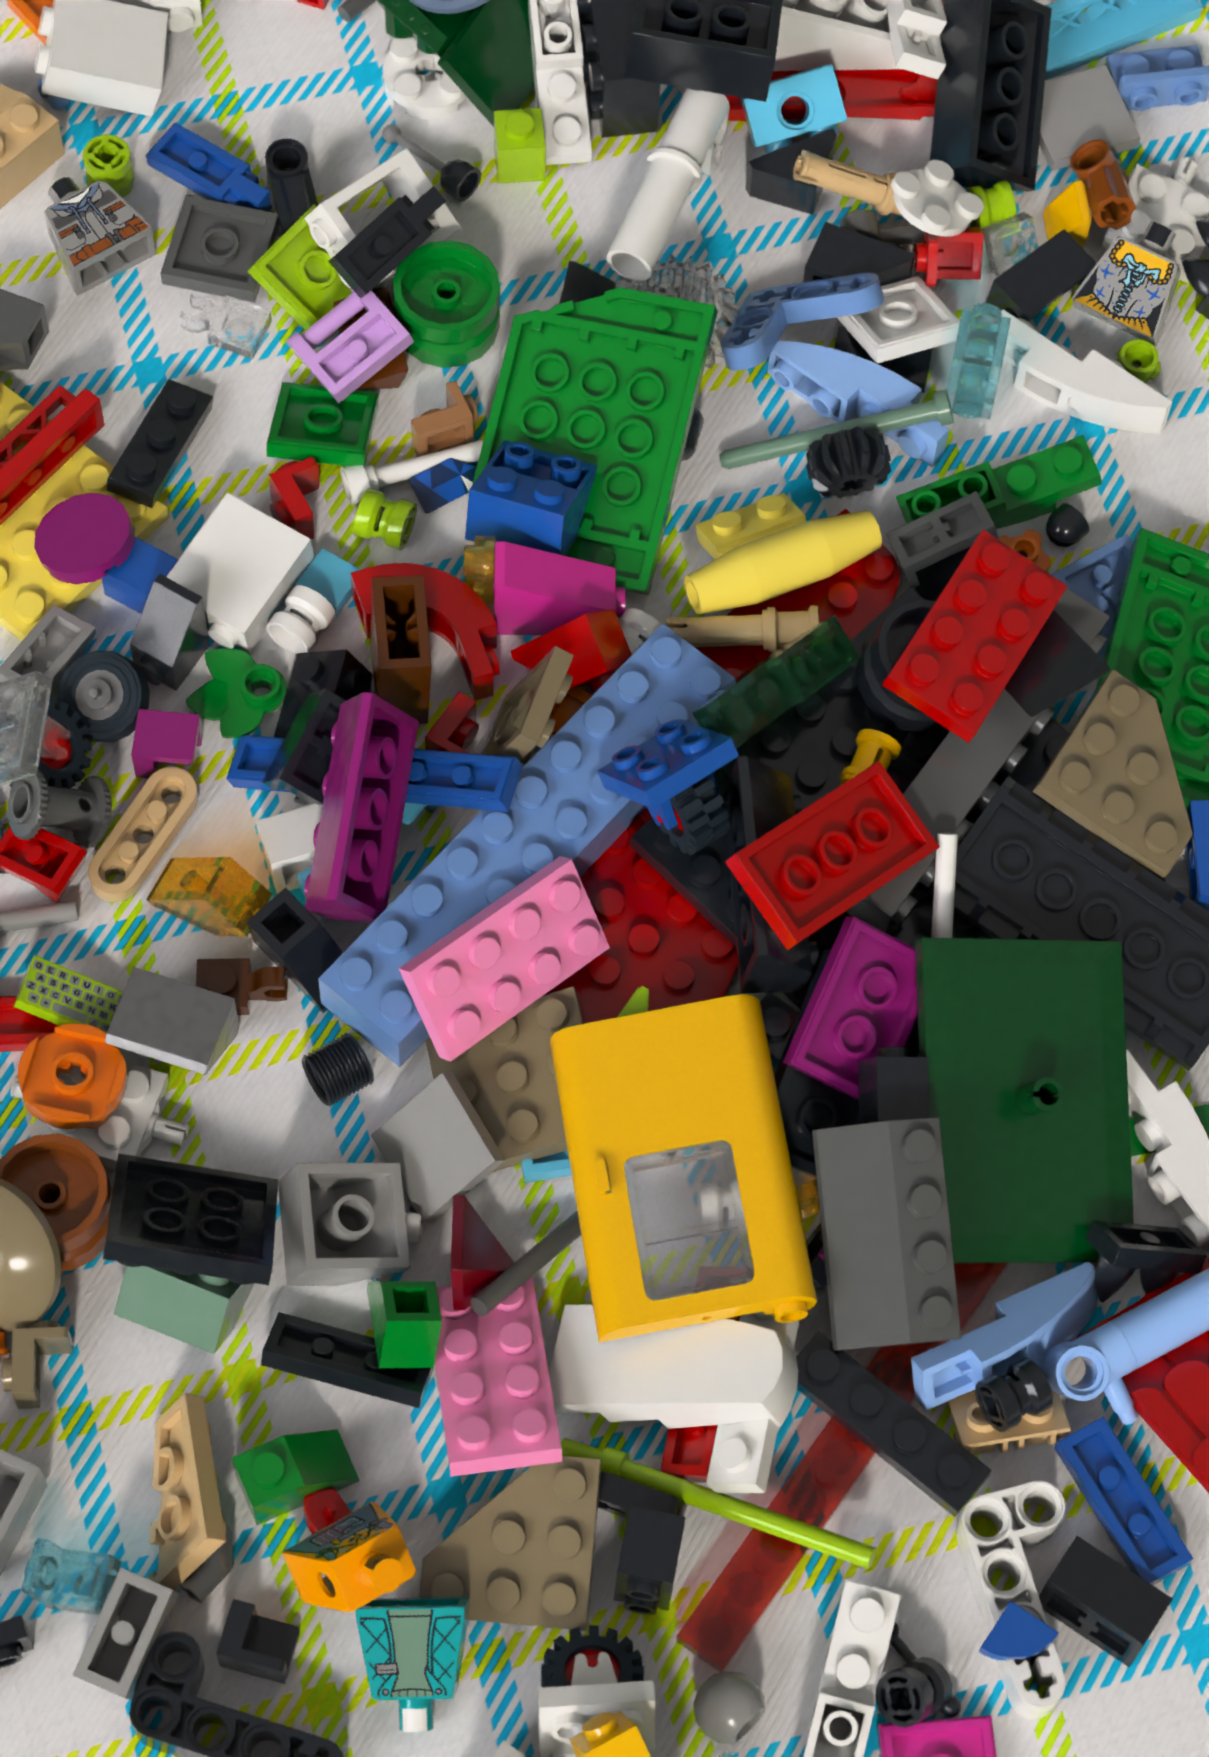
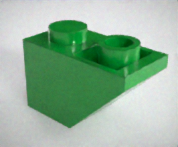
M435 1281L368 1282L367 1294L379 1368H434L442 1324Z

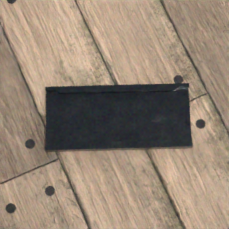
M1008 776L957 848L954 911L994 939L1120 941L1122 944L1125 1028L1189 1071L1209 1045V911ZM934 883L928 891V894L931 896L934 894Z

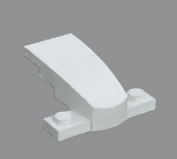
M565 1305L549 1370L556 1414L600 1413L609 1422L659 1420L668 1429L718 1425L706 1484L715 1493H765L778 1427L782 1426L789 1414L797 1392L798 1366L796 1354L793 1351L799 1321L779 1323L775 1320V1316L757 1312L740 1316V1321L720 1319L709 1323H699L598 1342L593 1305Z

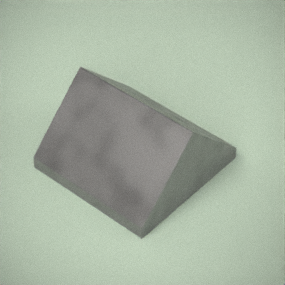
M134 967L107 1031L105 1043L206 1075L238 1035L239 1021L235 999Z

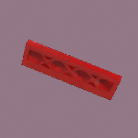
M59 385L0 441V526L105 425L100 398L86 388L80 394L74 396ZM61 405L65 406V408L48 423V417ZM22 442H28V443L14 456V450H15Z

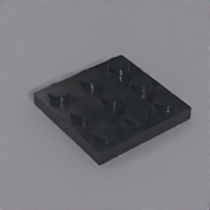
M118 1153L103 1259L117 1261L129 1267L143 1265L169 1269L185 1276L200 1274L225 1278L233 1283L243 1285L251 1283L269 1285L273 1267L278 1179Z

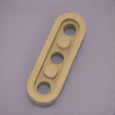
M165 767L153 773L89 863L88 876L91 888L99 898L108 902H122L134 896L197 806L198 793L196 782L190 773L178 767ZM171 794L181 797L178 802L173 804L164 801ZM142 834L153 836L152 840L148 843L142 844L136 841V838ZM113 874L125 876L124 880L118 884H112L107 881Z

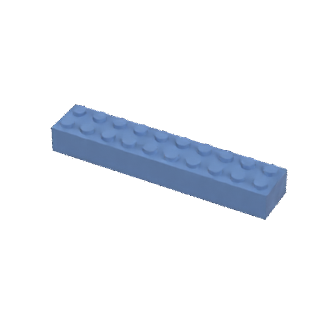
M662 623L522 768L509 811L481 810L318 978L321 1004L400 1068L429 1038V1034L398 968L559 856L572 859L578 875L581 877L647 808L642 804L605 789L597 770L612 762V756L621 749L634 745L638 746L655 736L654 731L660 725L671 720L683 719L718 733L738 712L742 683Z

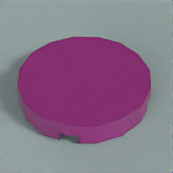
M98 493L76 495L57 504L43 517L35 532L34 549L43 567L58 581L72 584L95 582L107 576L105 571L114 564L118 568L127 560L135 543V527L124 505L113 497Z

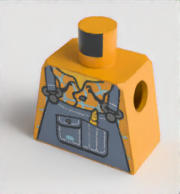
M373 1501L282 1551L302 1602L343 1612L357 1610L379 1596L396 1590L402 1583L413 1578L416 1574L415 1566L398 1525Z

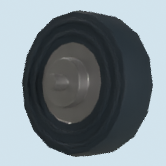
M94 651L78 657L65 670L58 686L57 703L65 702L69 705L66 713L76 710L81 716L76 725L78 727L86 725L89 731L88 734L82 735V737L94 742H114L129 736L135 730L138 709H149L150 690L144 673L134 661L113 651Z

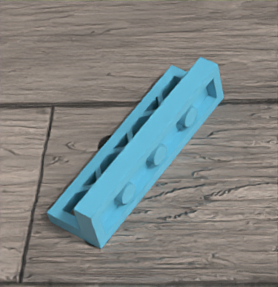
M1058 0L1045 5L1052 8L1045 80L1199 19L1202 6L1198 0Z

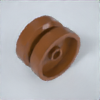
M62 1134L36 1135L14 1145L0 1159V1179L11 1183L24 1192L44 1214L58 1244L61 1271L74 1270L93 1261L104 1250L112 1196L111 1183L97 1153L81 1140Z

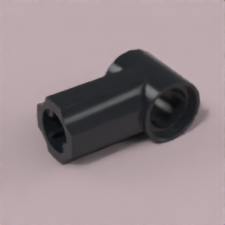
M291 138L274 141L265 153L268 187L273 195L282 235L313 204L318 206L309 171L308 153L304 145ZM284 168H294L292 171H281Z

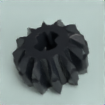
M856 426L851 430L840 429L833 434H824L821 440H816L809 445L810 450L806 453L808 461L806 468L809 480H812L814 490L819 491L821 496L830 497L835 495L838 498H842L851 494L857 496L858 493L863 491H872L875 485L883 484L887 480V475L891 472L889 464L891 457L888 445H885L883 435L878 434L877 430L873 428L862 430L861 427Z

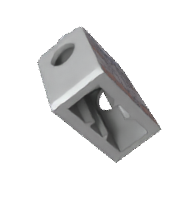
M64 177L57 180L50 187L48 194L54 204L47 207L44 212L48 234L77 296L156 255L153 231L149 222L106 182L97 181L80 190L72 178Z

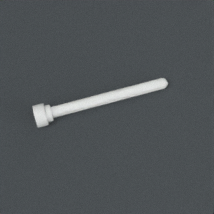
M483 440L373 468L372 464L366 465L365 468L363 465L342 466L340 473L346 497L350 505L358 504L368 488L379 491V487L409 480L449 458L467 464L477 462Z

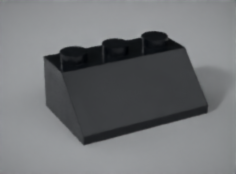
M636 0L624 77L766 102L776 59L783 0Z

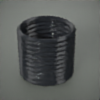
M348 1033L341 1035V1038L337 1037V1040L329 1041L328 1044L325 1043L320 1049L316 1048V1051L312 1050V1053L308 1052V1055H303L302 1067L311 1087L323 1104L331 1107L335 1102L338 1103L339 1100L342 1101L347 1095L350 1096L356 1091L359 1092L360 1089L367 1087L368 1084L371 1085L374 1081L373 1070L366 1054L357 1040Z

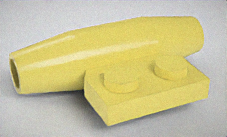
M785 493L765 496L754 504L734 511L721 512L712 519L695 525L698 542L714 560L684 578L685 591L693 610L697 614L758 604L829 578L876 551L882 546L881 531L875 517L868 510L806 522L805 514Z

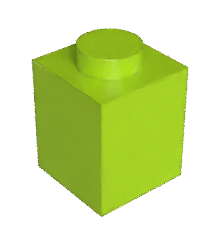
M541 108L494 111V151L498 184L545 181V138Z

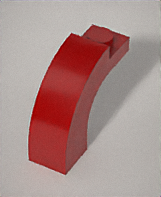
M410 563L383 564L351 573L352 598L367 639L370 638L372 578L423 575L428 631L443 638L454 649L475 701L494 696V676L500 674L499 663L494 651L497 648V623L486 603L471 587L447 572Z

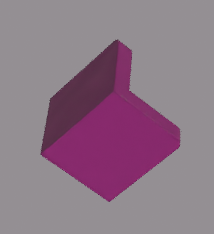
M138 709L131 753L135 777L149 779L157 771L159 762L192 764L195 758L196 746L202 745L203 733L200 714Z

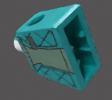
M470 1597L376 1598L356 1610V1621L371 1696L373 1700L378 1701L399 1700V1730L404 1732L432 1730L434 1728L433 1700L451 1699L454 1697L460 1679Z

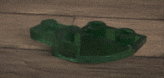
M833 615L708 697L709 701L692 712L699 726L732 738L735 747L738 748L789 708L808 699L857 662L860 657L836 616Z

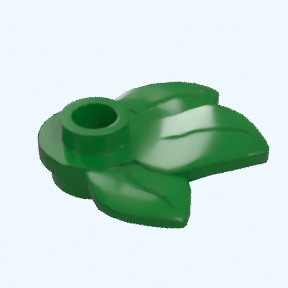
M228 648L206 651L204 654L206 665L213 679L198 688L186 699L187 707L194 714H200L202 719L220 720V732L223 738H240L242 735H248L255 731L262 722L264 714L275 711L283 704L287 685L285 678L278 670L269 665L256 664L246 651ZM260 687L270 690V693L266 695L253 694Z

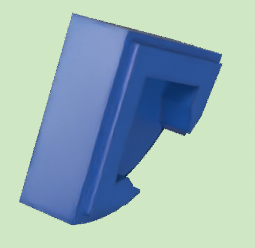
M1010 1601L978 1652L999 1661L1024 1659L1046 1650L1056 1639L1059 1632Z

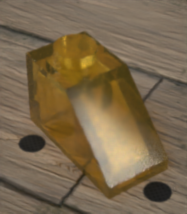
M231 857L171 858L146 900L154 907L216 936L247 937L250 931L246 922L267 904L272 893Z

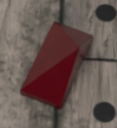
M453 1195L450 1268L454 1310H465L471 1306V1299L514 1264V1261L464 1195Z

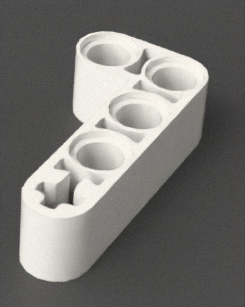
M1032 1481L980 1495L970 1500L960 1517L956 1529L957 1542L987 1635H989L1010 1601L1048 1625L1023 1548L1049 1540L1056 1532L1066 1509L1064 1497L1060 1490L1051 1483ZM1033 1502L1043 1505L1050 1514V1520L1045 1523H1037L1030 1520L1024 1512L1023 1505ZM975 1517L989 1518L997 1527L998 1534L993 1537L979 1536L973 1531L970 1520ZM995 1569L1008 1572L1015 1582V1588L1009 1591L996 1589L989 1582L987 1573ZM1054 1641L1042 1653L1028 1658L1007 1661L996 1660L1008 1700L1015 1712L1022 1717L1032 1720L1041 1719L1053 1711L1063 1696L1066 1686L1065 1675ZM1037 1657L1030 1670L1028 1662ZM1031 1673L1037 1686L1046 1685L1048 1688L1042 1699L1039 1698L1036 1690L1026 1691L1025 1689L1031 1678Z

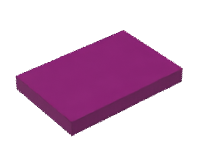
M846 916L783 1063L859 1101L858 1062L876 1057L877 1048L905 1047L918 1018L916 949L856 917Z

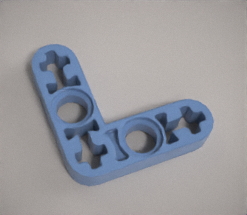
M860 273L774 286L753 293L746 299L721 340L720 346L727 368L734 371L746 370L765 362L787 324L860 314L877 308L884 302L879 276L875 273Z

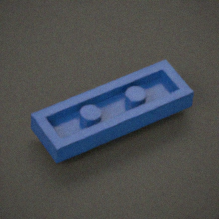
M1104 1416L1056 1443L1055 1451L1130 1571L1154 1585L1192 1562V1555Z

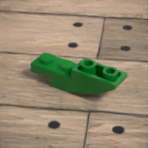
M1082 435L994 469L991 468L989 461L900 494L896 496V499L907 524L977 491L996 529L1052 513L1057 509V501L1102 485L1101 475Z

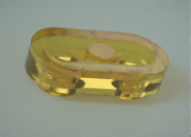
M475 535L474 545L464 546L463 575H465V584L471 587L484 602L494 603L496 536Z

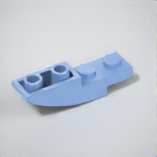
M778 341L769 356L767 373L771 375L778 386L787 391H794L808 401L818 414L827 418L831 417L838 423L850 420L854 414L864 417L919 404L922 392L920 387L877 363L851 353L802 342ZM933 420L883 433L897 442L907 455L916 459L920 458L933 467L945 453L949 428L945 425L942 426L938 420Z
M1088 1261L996 1302L995 1321L962 1335L961 1339L950 1340L912 1357L911 1363L916 1400L927 1411L975 1390L977 1382L990 1375H1006L1010 1365L1026 1358L1034 1361L1042 1369V1362L1047 1351L1058 1343L1074 1341L1087 1325L1097 1308L1095 1269Z

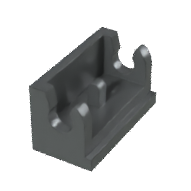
M977 491L886 533L897 563L911 588L920 586L915 572L971 547L983 529L999 539L996 527Z

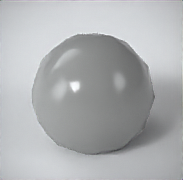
M724 1671L713 1674L699 1687L693 1702L695 1721L704 1735L717 1743L735 1744L741 1740L758 1723L765 1712L764 1694L753 1679L739 1672Z

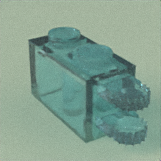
M983 302V304L978 303L977 306L975 305L972 311L962 309L948 378L947 392L952 413H956L963 418L972 419L979 417L990 419L1011 320V318L1003 317L1002 310H999V307H996L995 304Z

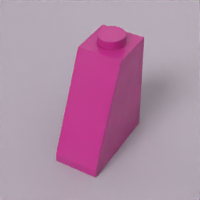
M495 542L494 619L497 623V635H544L587 613L614 609L617 617H621L625 612V587H616V568L509 542Z

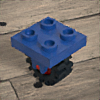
M676 719L660 725L654 731L655 736L640 745L629 746L615 753L612 756V762L597 770L605 789L646 806L656 825L661 826L660 829L664 834H669L670 842L675 847L679 846L680 851L684 854L693 855L729 832L728 810L721 806L725 802L718 792L712 773L739 757L732 738L686 720Z

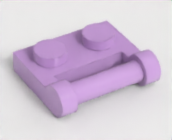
M350 288L352 293L301 335L296 332L286 340V343L295 355L307 366L338 403L343 401L414 343L410 333L372 290L360 299L353 289ZM365 309L368 311L318 353L314 351L317 346L361 310Z

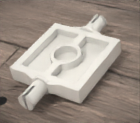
M1180 158L1171 178L1137 164L1128 183L1136 206L1130 217L1131 222L1118 230L1109 227L1101 247L1108 249L1118 236L1139 244L1150 221L1159 223L1176 233L1165 257L1179 264L1181 271L1179 280L1189 284L1182 262L1185 259L1201 257L1206 244L1198 231L1196 222L1197 220H1209V195L1190 186L1198 165L1192 159L1186 173H1184L1183 171L1189 158Z
M126 1062V1092L119 1106L109 1114L107 1122L101 1127L95 1129L85 1127L64 1129L46 1124L37 1118L30 1133V1138L36 1135L62 1134L79 1139L97 1153L104 1167L115 1170L118 1153L140 1157L141 1152L151 1143L153 1138L183 1147L185 1139L188 1137L190 1126L160 1117V1105L169 1085L168 1074ZM72 1067L69 1074L60 1073L58 1078L65 1081L66 1085H76L86 1079L82 1077L81 1068ZM16 1075L15 1082L12 1083L10 1095L11 1097L23 1099L18 1075Z

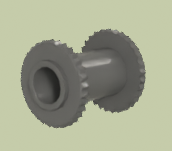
M29 767L19 773L13 782L8 799L9 825L16 837L22 840H31V838L35 837V834H38V830H41L42 826L72 830L74 832L73 837L78 841V845L85 848L94 847L103 839L110 823L112 811L110 790L103 779L98 776H88L87 779H84V782H81V786H78V789L47 785L45 783L46 778H44V775L41 774L38 768Z

